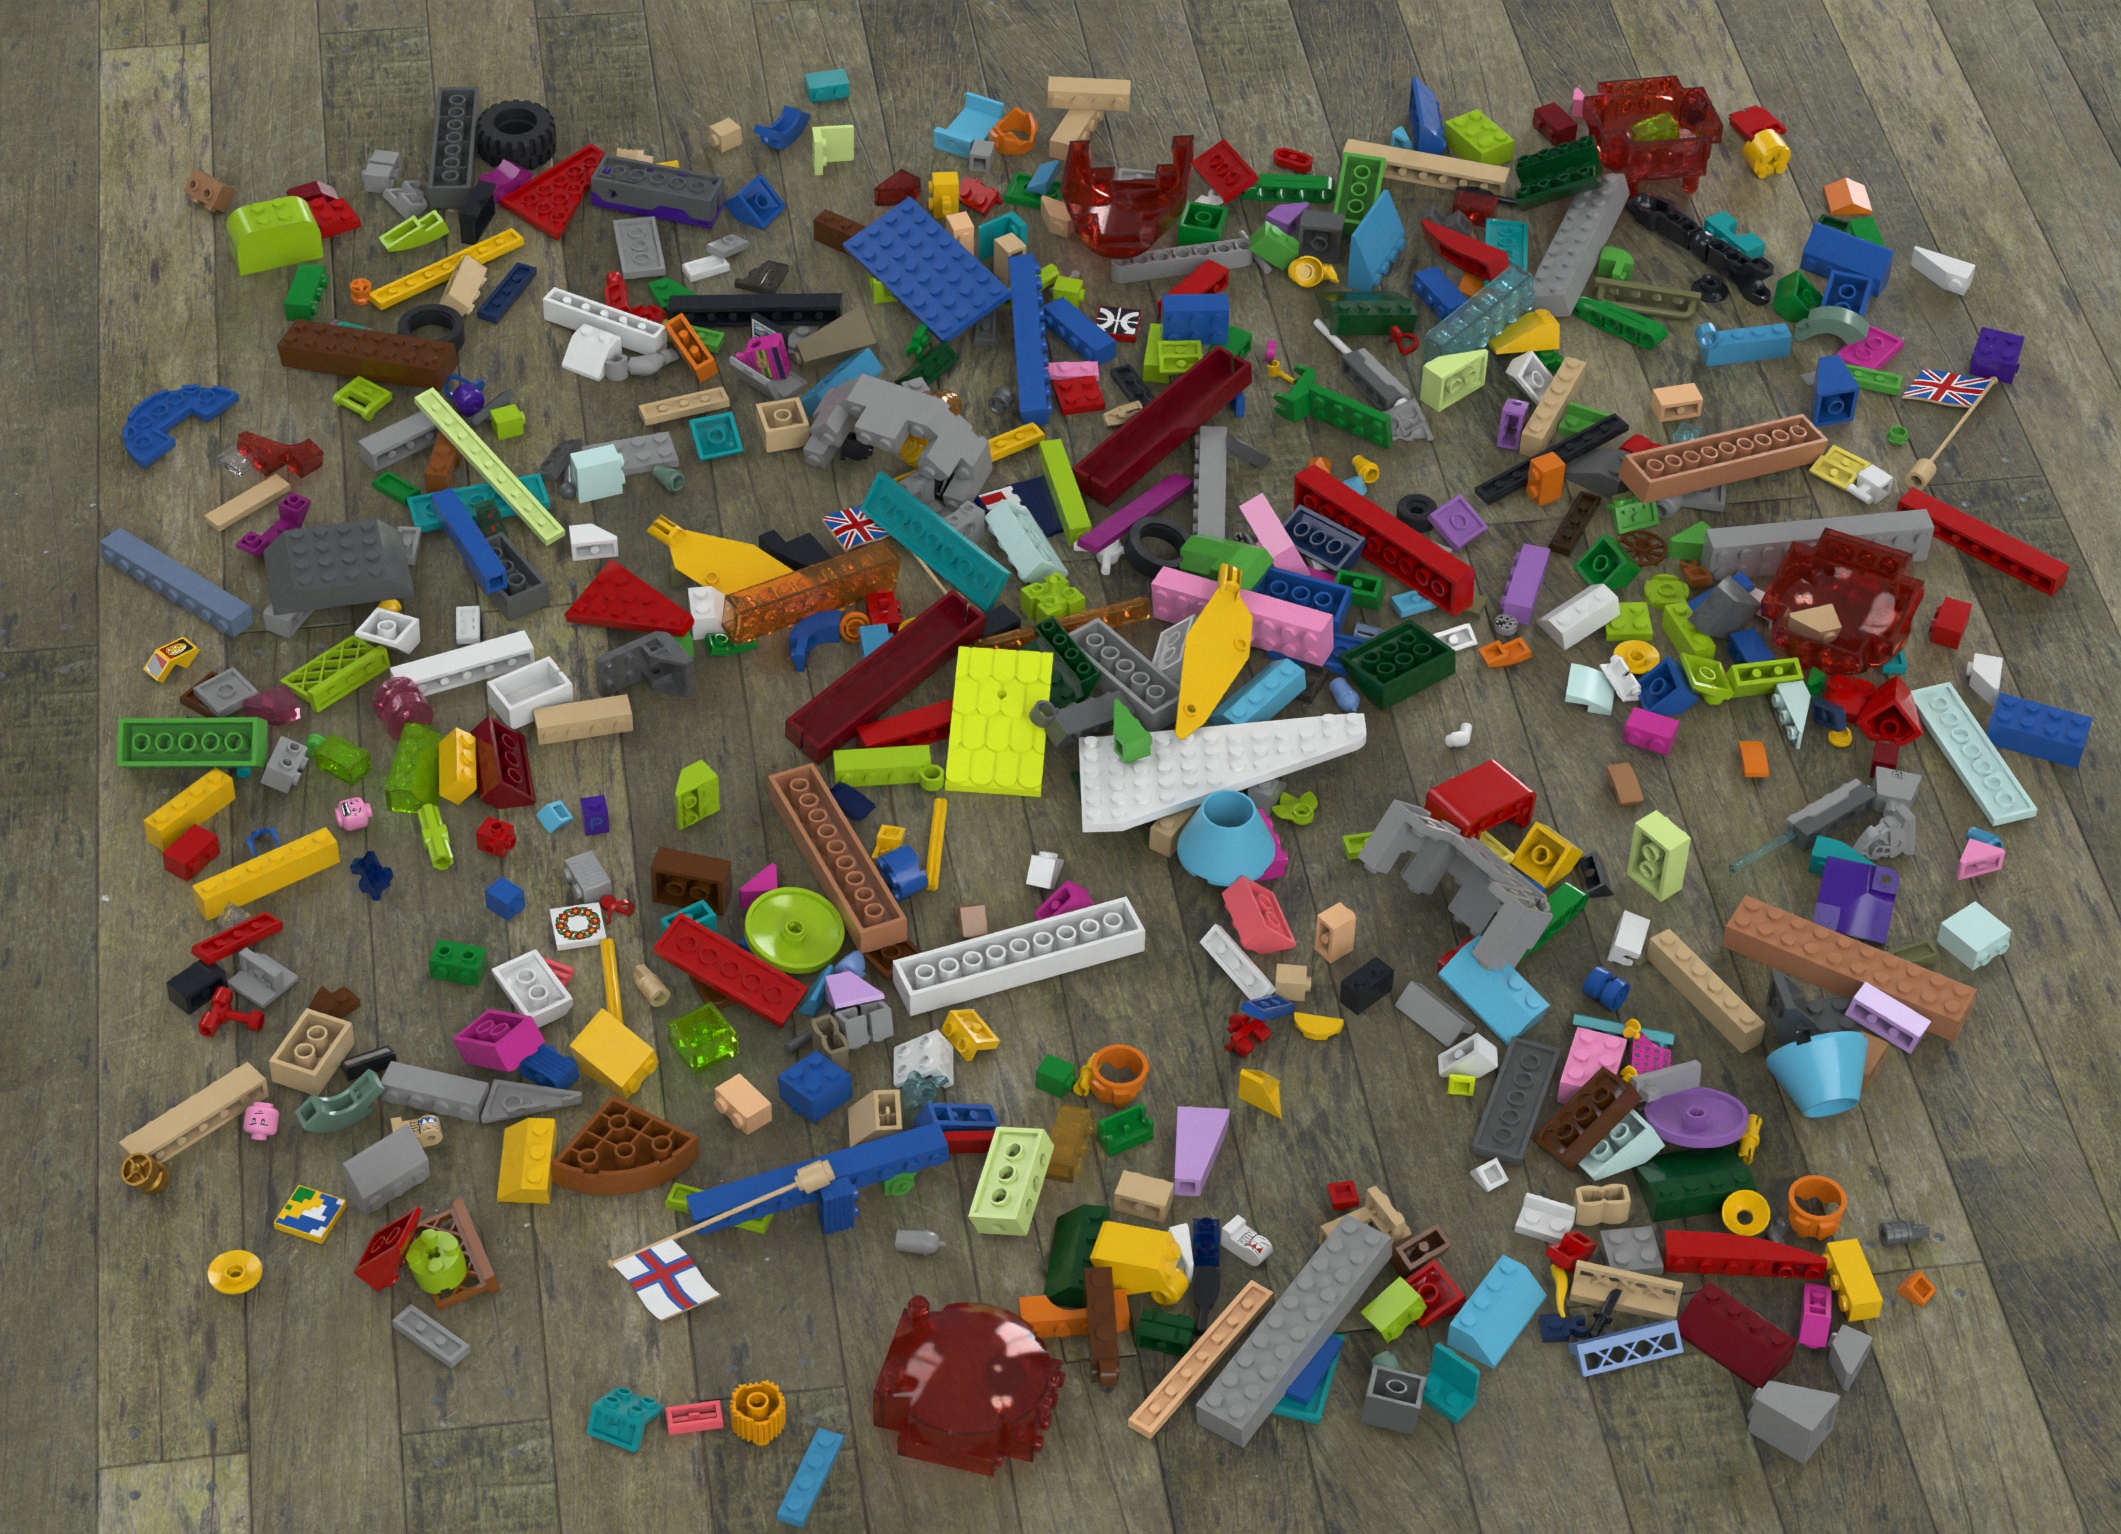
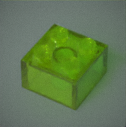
M712 1002L667 1022L668 1043L694 1075L739 1054L738 1033Z

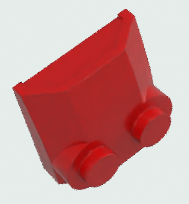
M1834 675L1828 680L1825 700L1844 707L1847 716L1845 722L1857 724L1856 720L1875 693V686L1867 680Z
M1435 1259L1405 1279L1422 1297L1427 1306L1422 1316L1414 1321L1421 1329L1444 1316L1458 1314L1463 1308V1303L1467 1301L1465 1295Z

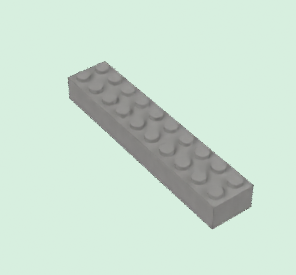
M1610 173L1603 175L1602 187L1575 195L1524 296L1528 312H1535L1536 309H1546L1554 317L1571 315L1603 247L1629 198L1630 192L1624 174Z
M1927 509L1706 529L1700 563L1710 572L1713 580H1723L1727 575L1733 577L1740 572H1743L1747 577L1925 561L1928 557L1934 525Z
M1346 1214L1196 1404L1197 1423L1244 1448L1286 1394L1285 1391L1320 1350L1392 1257L1391 1237Z

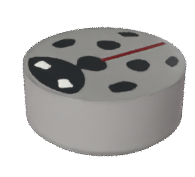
M1508 614L1499 615L1495 618L1494 630L1503 636L1513 635L1517 631V619Z

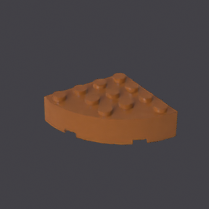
M611 1095L552 1161L553 1184L571 1191L609 1196L632 1194L651 1189L672 1180L687 1170L699 1158V1140L697 1136Z

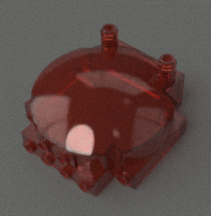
M1677 75L1597 82L1596 95L1583 97L1582 115L1589 128L1588 136L1595 135L1602 165L1625 175L1630 192L1628 199H1632L1638 194L1639 182L1683 178L1682 188L1684 192L1690 194L1696 192L1699 187L1700 176H1706L1712 144L1722 143L1724 126L1704 86L1683 88Z
M1826 527L1815 547L1792 541L1761 600V616L1772 620V643L1781 647L1790 658L1798 657L1801 668L1811 670L1812 666L1825 673V676L1860 674L1867 672L1870 667H1880L1898 655L1906 645L1912 631L1913 616L1924 597L1925 581L1912 577L1913 554ZM1833 604L1842 626L1837 638L1825 643L1788 630V615L1797 611Z
M914 1296L908 1302V1308H904L873 1391V1426L899 1432L897 1455L994 1477L996 1468L1002 1467L1005 1456L1033 1463L1036 1452L1041 1453L1044 1444V1436L1042 1434L1043 1431L1049 1430L1051 1415L1049 1413L1051 1409H1056L1059 1396L1056 1392L1058 1388L1063 1387L1066 1373L1062 1372V1360L1050 1358L1043 1339L1037 1336L1034 1328L1023 1318L1011 1311L991 1304L958 1302L947 1304L943 1311L930 1312L929 1301L924 1296Z

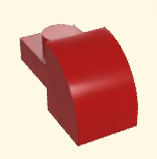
M1578 1230L1565 1233L1560 1243L1549 1246L1545 1256L1550 1258L1555 1266L1575 1274L1577 1260L1587 1262L1598 1243Z

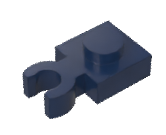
M1560 1314L1539 1315L1538 1323L1542 1343L1569 1342L1570 1335L1576 1338L1587 1337L1588 1328L1578 1327L1585 1326L1586 1317L1578 1315L1571 1320H1567L1566 1316L1561 1318Z

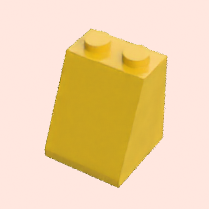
M603 1008L600 1009L569 1045L580 1072L625 1100H628L632 1094L639 1090L641 1083L656 1070L659 1063L653 1048Z
M1105 1221L1102 1223L1090 1260L1095 1268L1112 1267L1114 1290L1126 1289L1127 1295L1169 1289L1172 1277L1175 1275L1178 1260L1181 1257V1248L1176 1243L1171 1232Z

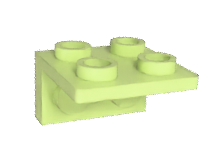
M853 125L812 127V161L815 176L823 175V167H827V162L854 160Z

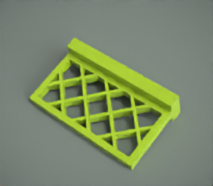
M351 635L281 679L280 684L285 689L309 702L311 709L319 713L387 670L391 665L386 647L382 645L374 647L355 637V635ZM353 644L358 646L357 648L347 649ZM356 655V658L344 659L345 656ZM332 657H339L337 660H329ZM329 667H337L335 670H326ZM321 668V671L310 672L313 669ZM319 678V681L307 682L308 679ZM295 680H303L301 683H292Z

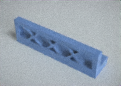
M1669 1319L1568 1344L1570 1355L1577 1356L1581 1377L1684 1352L1677 1320ZM1672 1333L1675 1348L1665 1350L1658 1345L1663 1335ZM1641 1340L1651 1345L1644 1356H1640L1633 1351L1638 1341ZM1631 1343L1629 1348L1626 1347L1624 1344ZM1619 1346L1626 1351L1620 1362H1615L1608 1357L1613 1347ZM1606 1349L1604 1354L1599 1352L1600 1350ZM1655 1349H1658L1660 1351L1653 1353ZM1594 1352L1601 1357L1595 1368L1587 1369L1584 1354ZM1630 1355H1633L1634 1357H1636V1358L1628 1359V1358L1630 1357Z

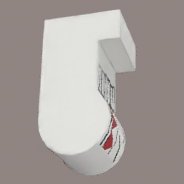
M1237 1215L1222 1228L1221 1245L1248 1264L1258 1266L1273 1253V1247L1265 1237L1257 1235L1255 1231L1246 1226L1245 1219Z

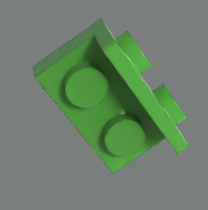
M1569 402L1566 415L1559 424L1557 433L1571 437L1610 416V414Z
M1633 495L1631 499L1618 498L1613 500L1612 504L1606 505V510L1612 511L1616 534H1623L1659 524L1656 501L1642 504Z

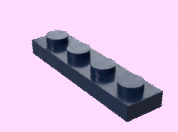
M517 262L479 308L477 317L497 324L537 275L536 267Z

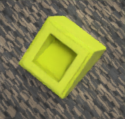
M1450 1074L1448 1078V1094L1473 1096L1476 1076Z

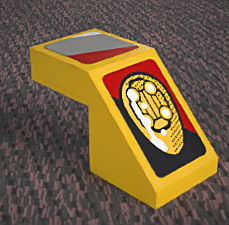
M181 637L156 649L143 670L156 681L163 683L176 664L188 669L200 649L187 638Z

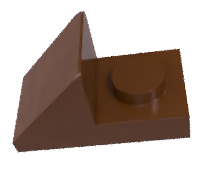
M321 986L308 1009L341 1019L359 1008L361 1004L360 999L345 986L333 993L329 992L324 986Z

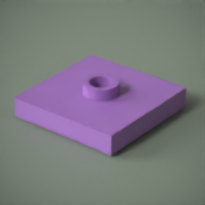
M1461 494L1442 505L1427 517L1455 552L1486 532L1489 528Z

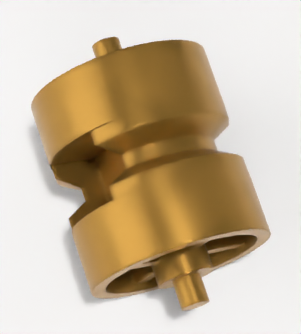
M141 1152L128 1156L121 1168V1176L124 1182L149 1196L158 1195L163 1192L170 1180L169 1170L164 1164Z

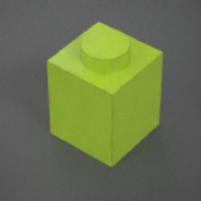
M1058 276L1053 288V301L1064 297L1078 309L1080 302H1084L1086 297V289H1083V280Z
M516 404L490 410L491 427L498 441L524 434L525 415L523 411L519 412Z

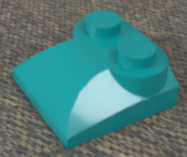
M733 412L689 420L691 439L695 444L700 461L743 453L744 450Z

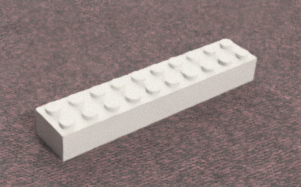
M1126 896L893 960V983L909 1015L913 1016L1143 952L1145 949V929Z

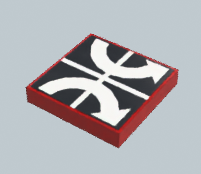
M1099 305L1095 324L1116 341L1136 343L1142 310Z

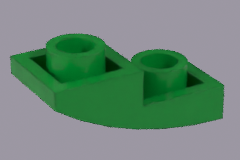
M730 628L728 635L706 633L704 638L710 655H733L758 647V642L752 629Z

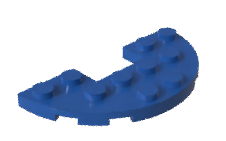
M200 384L181 385L182 389L169 392L168 389L149 396L130 412L127 417L126 426L123 427L124 445L128 455L137 465L144 469L176 446L175 439L165 434L168 430L191 414L208 423L239 401L238 393L214 385L212 388H200Z

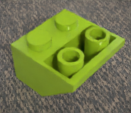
M702 759L681 769L675 791L676 822L679 831L720 810L718 775Z

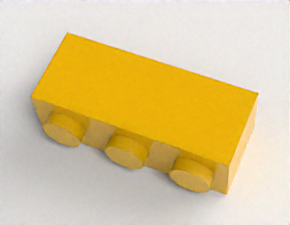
M456 727L439 742V795L459 805L477 789L476 737Z
M1858 1239L1827 1243L1822 1257L1827 1258L1826 1270L1830 1275V1285L1832 1290L1836 1291L1838 1295L1839 1308L1842 1312H1845L1848 1322L1879 1317L1883 1299Z

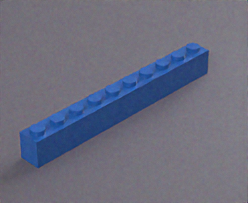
M1034 253L1012 256L1008 258L1020 414L1023 426L1034 422L1036 425L1050 424L1049 414H1053L1051 401H1048V398H1052L1050 385H1047L1050 382L1049 369H1045V367L1049 366L1047 353L1044 354V351H1048L1047 340L1043 338V336L1047 335L1045 322L1042 323V320H1045L1044 308L1040 307V305L1044 304L1043 293L1039 292L1040 289H1043L1041 276L1038 277V274H1041L1040 261L1036 262Z
M934 1122L687 1195L688 1213L693 1226L796 1182L794 1176L798 1175L797 1169L818 1160L825 1161L828 1159L836 1179L848 1176L851 1185L855 1184L857 1188H864L873 1183L888 1181L898 1174L914 1173L920 1169L938 1166L949 1161L948 1144L939 1122ZM796 1187L696 1230V1235L709 1234L725 1227L736 1226L742 1222L763 1218L772 1213L787 1211L806 1203H813L818 1198L817 1190L807 1194L805 1190L800 1191Z

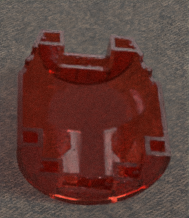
M1194 135L1173 136L1171 149L1174 164H1157L1154 179L1118 180L1116 167H1095L1091 140L1070 141L1060 191L1074 230L1086 248L1105 258H1133L1151 248L1179 220L1187 201L1195 151Z

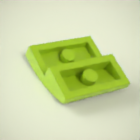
M1201 340L1157 341L1159 374H1184L1203 357Z

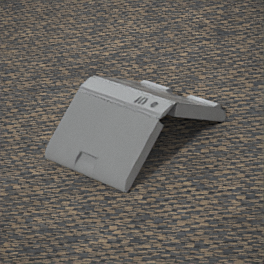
M731 356L729 359L734 372L740 380L774 401L787 399L808 384L806 380L790 370L787 379L766 378L735 357Z

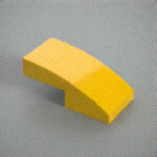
M881 825L877 835L876 847L871 857L875 867H877L875 863L876 858L903 845L906 828Z

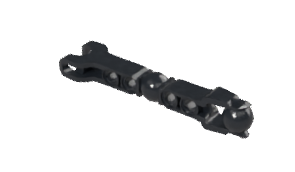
M1641 192L1636 194L1630 203H1626V210L1635 216L1636 220L1647 230L1657 231L1679 246L1691 250L1694 255L1702 257V260L1707 261L1709 266L1733 281L1738 286L1743 298L1757 306L1769 303L1771 291L1764 285L1762 280L1772 276L1774 273V265L1762 256L1752 259L1727 242L1719 240L1717 237L1714 238L1710 232L1704 231L1695 221L1678 211L1674 207V202L1662 196Z

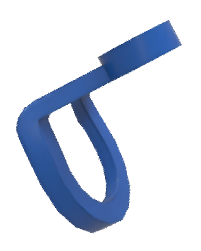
M451 374L443 389L447 397L452 399L453 393L449 388L451 379H456L465 384H472L480 392L484 389L485 382L477 379L472 383L457 374Z
M262 827L254 830L246 838L247 845L255 858L260 855L256 852L253 839L259 835L269 833L275 843V849L281 847L278 834L273 827L268 829Z

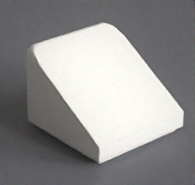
M1497 1157L1470 1171L1471 1176L1486 1192L1509 1181Z

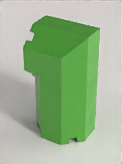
M1208 534L1200 536L1191 535L1180 549L1183 562H1180L1179 568L1182 572L1218 582L1219 566L1225 563L1228 564V567L1234 566L1237 570L1242 569L1241 588L1253 592L1264 579L1274 559L1263 547Z

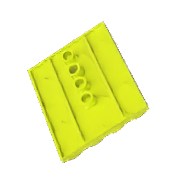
M959 646L946 767V791L1041 797L1046 732L1044 731L1045 728H1040L1032 723L1029 712L1038 701L1046 700L1049 702L1053 653Z

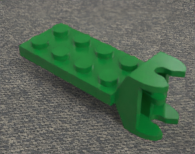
M1296 365L1293 368L1301 377L1294 380L1295 386L1290 389L1288 395L1275 393L1273 399L1282 404L1274 408L1275 412L1294 423L1312 414V417H1315L1318 421H1324L1337 429L1348 431L1354 436L1369 440L1377 446L1389 449L1393 443L1390 415L1317 385L1316 370L1307 366Z

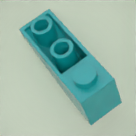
M1817 835L1808 872L1823 875L1827 856L1869 865L1876 864L1842 841Z

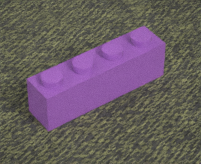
M1523 544L1521 552L1516 553L1514 561L1516 567L1512 566L1509 577L1511 582L1507 581L1504 592L1507 596H1502L1499 609L1503 610V614L1515 617L1518 623L1530 624L1548 568L1550 549Z

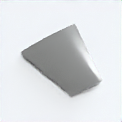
M419 180L403 181L401 188L385 189L382 195L406 220L413 215L416 217L421 214L428 205L424 198V192L419 189L421 185Z
M1416 398L1383 412L1391 416L1393 441L1397 439L1413 441V438L1427 439V441L1434 439Z

